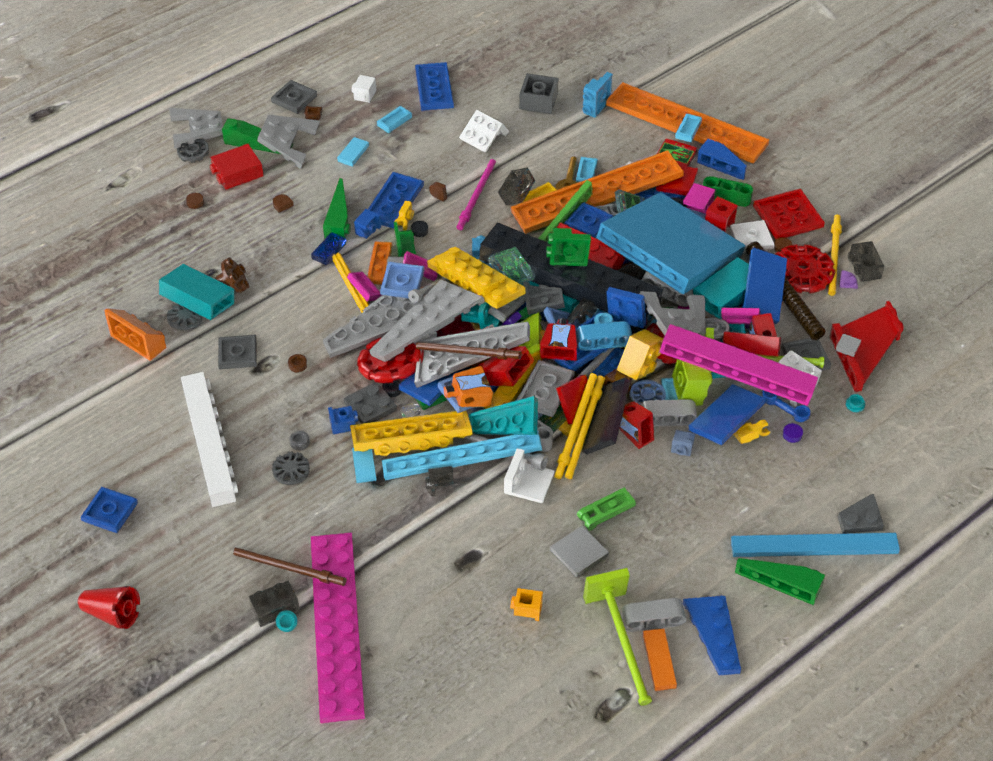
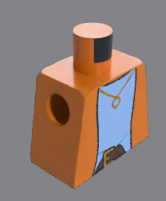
M482 366L455 373L452 385L444 387L445 398L456 397L460 407L491 406L493 391Z

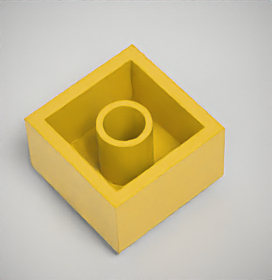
M645 329L631 335L617 371L635 380L652 373L657 366L656 358L661 354L660 349L663 338Z

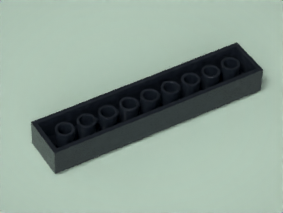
M498 222L480 244L479 260L507 271L497 257V254L512 250L529 274V277L525 279L550 288H562L563 295L607 313L606 291L609 287L639 294L641 291L656 292L659 303H661L663 289L588 259L587 266L550 265V257H546V248L551 244ZM646 303V325L644 326V328H646L651 318L653 317V314H649V312L646 310V308L648 307Z

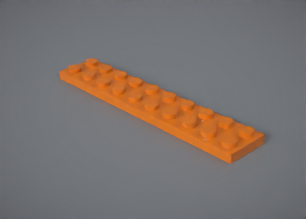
M623 82L606 100V105L675 133L686 113L702 117V123L693 140L702 144L707 139L722 143L738 158L753 164L769 145V139Z
M667 150L587 179L592 182L593 194L586 203L593 207L603 206L625 198L624 193L634 195L683 177L684 171ZM586 180L512 206L511 212L524 233L527 234L549 226Z

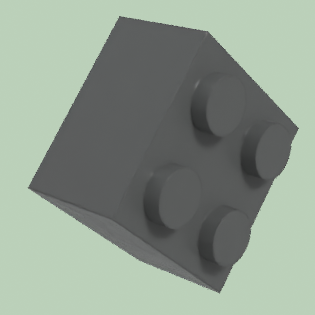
M526 73L519 94V109L552 114L558 95L559 78Z

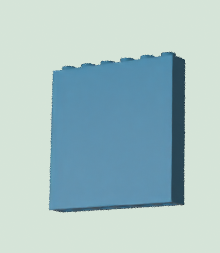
M662 192L602 222L596 236L597 239L681 294L692 290L737 257L741 259L746 247L740 241Z

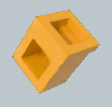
M517 588L516 596H512L510 606L511 609H514V615L535 618V621H539L543 592Z

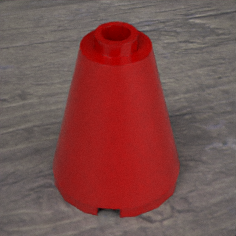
M130 586L85 590L78 597V605L81 611L118 629L130 628L135 623L139 614L136 611L137 604L140 605V596L136 588Z

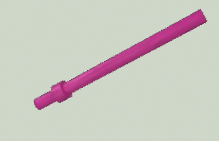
M490 159L465 210L459 216L460 220L456 228L460 231L463 230L465 224L471 218V212L496 164L494 159Z

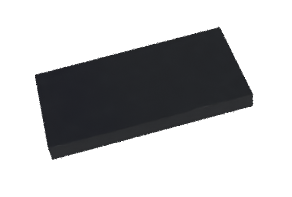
M622 378L602 387V396L597 401L585 438L584 453L590 454L616 444L630 385L628 378Z

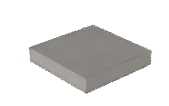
M583 526L550 546V551L576 578L609 556V552Z

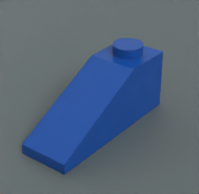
M707 139L699 149L697 163L744 180L747 165L724 144Z

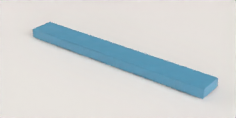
M896 533L731 536L733 557L899 554L900 551Z

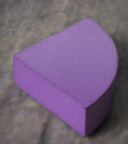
M842 270L839 287L858 289L857 278L852 273Z

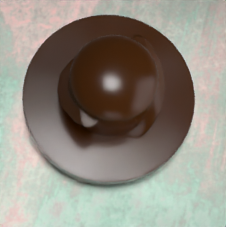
M230 257L222 261V273L217 275L215 279L234 288L239 293L248 289L250 286L245 277L246 270L244 266L237 264Z

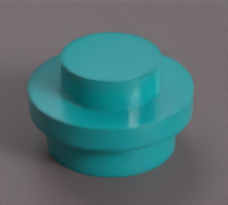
M853 394L847 398L845 405L852 412H861L865 408V401L861 395Z
M288 610L280 612L276 618V625L283 632L294 630L298 623L295 613Z

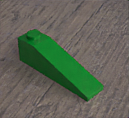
M230 118L226 120L222 128L224 144L238 147L249 144L255 150L281 154L278 151L273 152L257 141L262 128L242 120Z
M339 178L323 224L324 239L345 241L347 234H350L351 224H348L343 178Z
M738 558L735 573L813 606L825 579V574L808 567Z

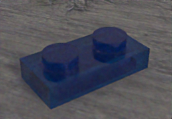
M331 232L311 253V258L327 265L333 259V254H337L347 244L346 238Z

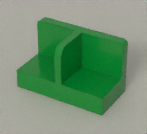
M394 222V237L398 257H404L407 251L416 255L412 230L399 231L397 222Z

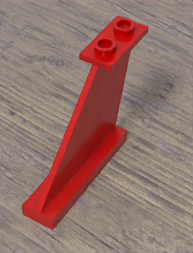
M886 301L884 307L846 325L841 326L840 323L832 324L829 337L835 350L843 334L861 340L854 357L836 351L854 392L862 391L863 385L895 339L900 340L901 333L904 330L903 323L899 320L897 311L893 308L890 301Z

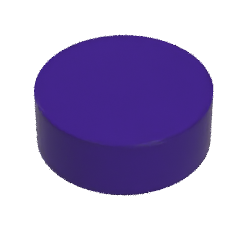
M790 423L784 427L783 438L786 441L796 443L802 439L803 429L800 425Z

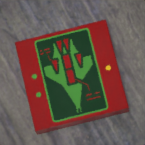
M666 138L657 154L668 150L678 165L689 167L697 153L698 147Z

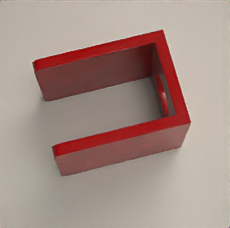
M717 196L708 207L705 220L726 233L727 227L730 228V225L735 224L738 205Z

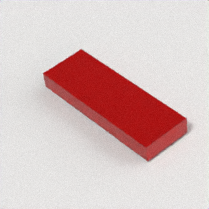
M725 331L723 343L749 353L778 357L780 355L781 337Z

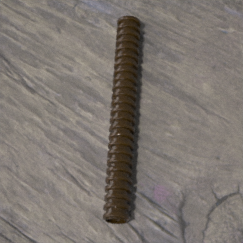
M757 241L751 242L746 247V253L749 257L753 248L765 251ZM785 277L783 302L812 340L821 339L825 335V328Z

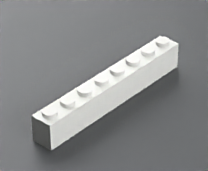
M203 372L181 377V382L212 507L236 502L235 493H238L236 481H231V478H234L232 466L227 465L230 462L228 451L223 450V448H226L224 436L220 437L219 434L223 433L220 421L216 422V419L219 418L217 408L212 407V404H215L213 393L208 392V390H211L210 381L205 379Z

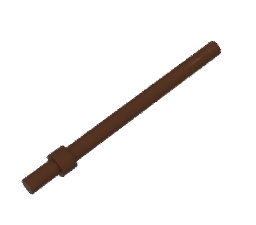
M426 342L416 343V349L492 356L503 360L507 358L521 359L522 357L521 351H512L501 347L490 349Z
M237 547L233 551L235 556L313 577L326 584L331 582L345 586L347 581L345 577L334 575L331 571H319Z

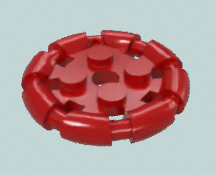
M793 244L775 253V255L787 258L785 277L786 279L788 277L789 283L797 293L808 292L811 294L822 291L826 288V285L829 286L835 276L836 270L833 268V265H835L833 260L827 253L821 252V249L806 244L804 246Z
M380 337L367 344L366 349L360 352L357 359L358 370L363 377L370 381L374 380L376 383H393L394 380L406 379L416 372V363L420 361V358L422 363L424 350L421 352V350L416 349L415 343H411L405 347V351L391 358L394 360L384 362L371 356L369 351L381 339Z

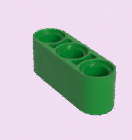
M713 176L706 177L703 180V186L715 189L714 200L718 196L741 207L751 204L753 187L750 184Z

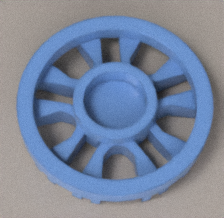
M652 380L638 381L633 384L630 390L631 402L634 401L639 405L641 404L639 402L665 400L666 398L663 386ZM644 384H649L651 387H645Z

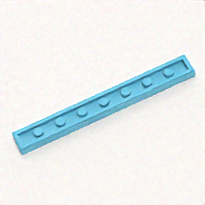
M537 430V435H510L382 460L385 480L510 457L514 456L517 448L525 450V454L541 451L539 431Z

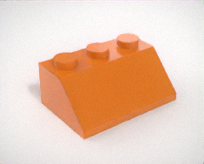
M109 308L104 310L110 335L146 359L153 360L167 348L164 334L151 328L148 323H143L135 315L129 314L124 310Z

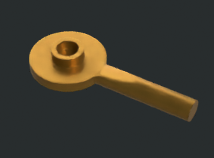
M575 156L570 158L566 179L557 182V190L577 183L573 180L577 162Z

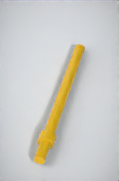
M838 214L834 215V221L831 226V233L833 234L831 259L835 264L833 268L836 272L832 282L829 284L828 294L830 296L836 294L839 238L842 233L841 216Z
M591 373L588 378L563 452L559 454L558 466L554 477L557 479H562L565 467L569 465L570 453L597 379L596 374Z
M603 376L597 377L592 390L590 401L565 473V478L567 479L573 478L597 401L601 399V389L605 380Z

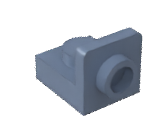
M676 430L672 440L671 453L691 456L695 433Z

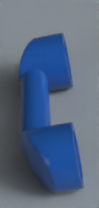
M765 390L762 391L765 403L776 405L791 414L796 422H804L810 418L809 407L799 405L794 408L779 399L778 395Z

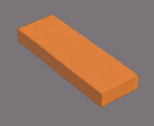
M375 241L367 275L373 284L382 285L387 259L392 253V242Z
M665 629L643 631L654 690L676 689L677 683Z

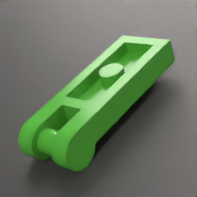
M624 487L583 507L577 512V517L585 522V527L590 531L595 529L598 524L634 507L636 501Z

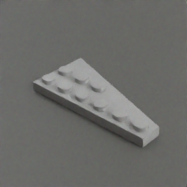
M440 280L369 350L371 356L384 362L405 351V347L409 344L420 342L421 337L424 335L433 334L453 322L454 317L461 313H468L471 311L470 308L476 304H483L485 302L484 298Z
M382 295L363 309V313L359 316L351 318L347 325L339 327L323 339V344L330 358L366 345L377 338H382L417 303L411 302L409 298Z
M528 322L424 339L420 342L498 349L499 347L511 349L530 340V325ZM424 350L422 363L421 358L416 363L414 383L418 388L492 356Z

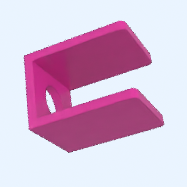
M694 183L683 204L688 205L686 208L706 214L708 207L714 201L715 189Z

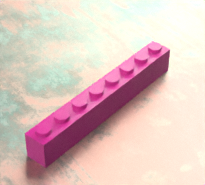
M672 324L667 329L660 349L662 354L808 406L818 380V377Z

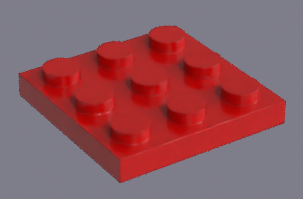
M801 188L753 202V207L761 219L765 221L767 228L775 239L787 238L824 228L825 222Z

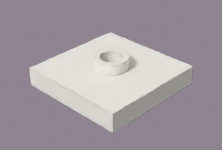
M764 220L730 225L732 237L746 245V247L751 242L757 241L764 250L774 249V242Z

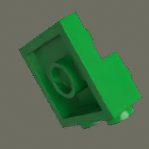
M553 228L552 233H548V244L551 245L546 248V257H550V265L587 266L591 234H572L571 228Z

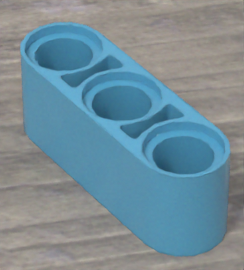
M625 321L581 325L576 329L578 347L585 351L626 347L629 337L632 335L630 324Z

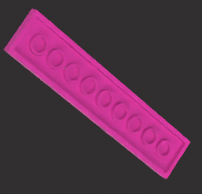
M352 533L311 536L312 569L331 571L334 575L347 579L345 586H341L331 582L326 584L320 582L319 579L313 578L320 723L365 719Z

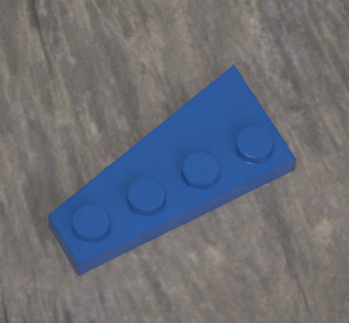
M726 596L683 599V605L688 610L693 625L696 626L702 643L704 642L707 653L718 675L740 674L741 666Z

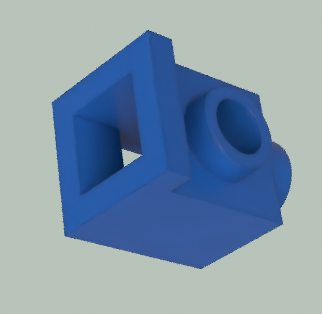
M365 209L354 221L355 234L367 239L376 229L380 230L381 215Z
M352 406L337 409L328 407L333 435L351 431L350 425H355V422H359L357 411H353Z

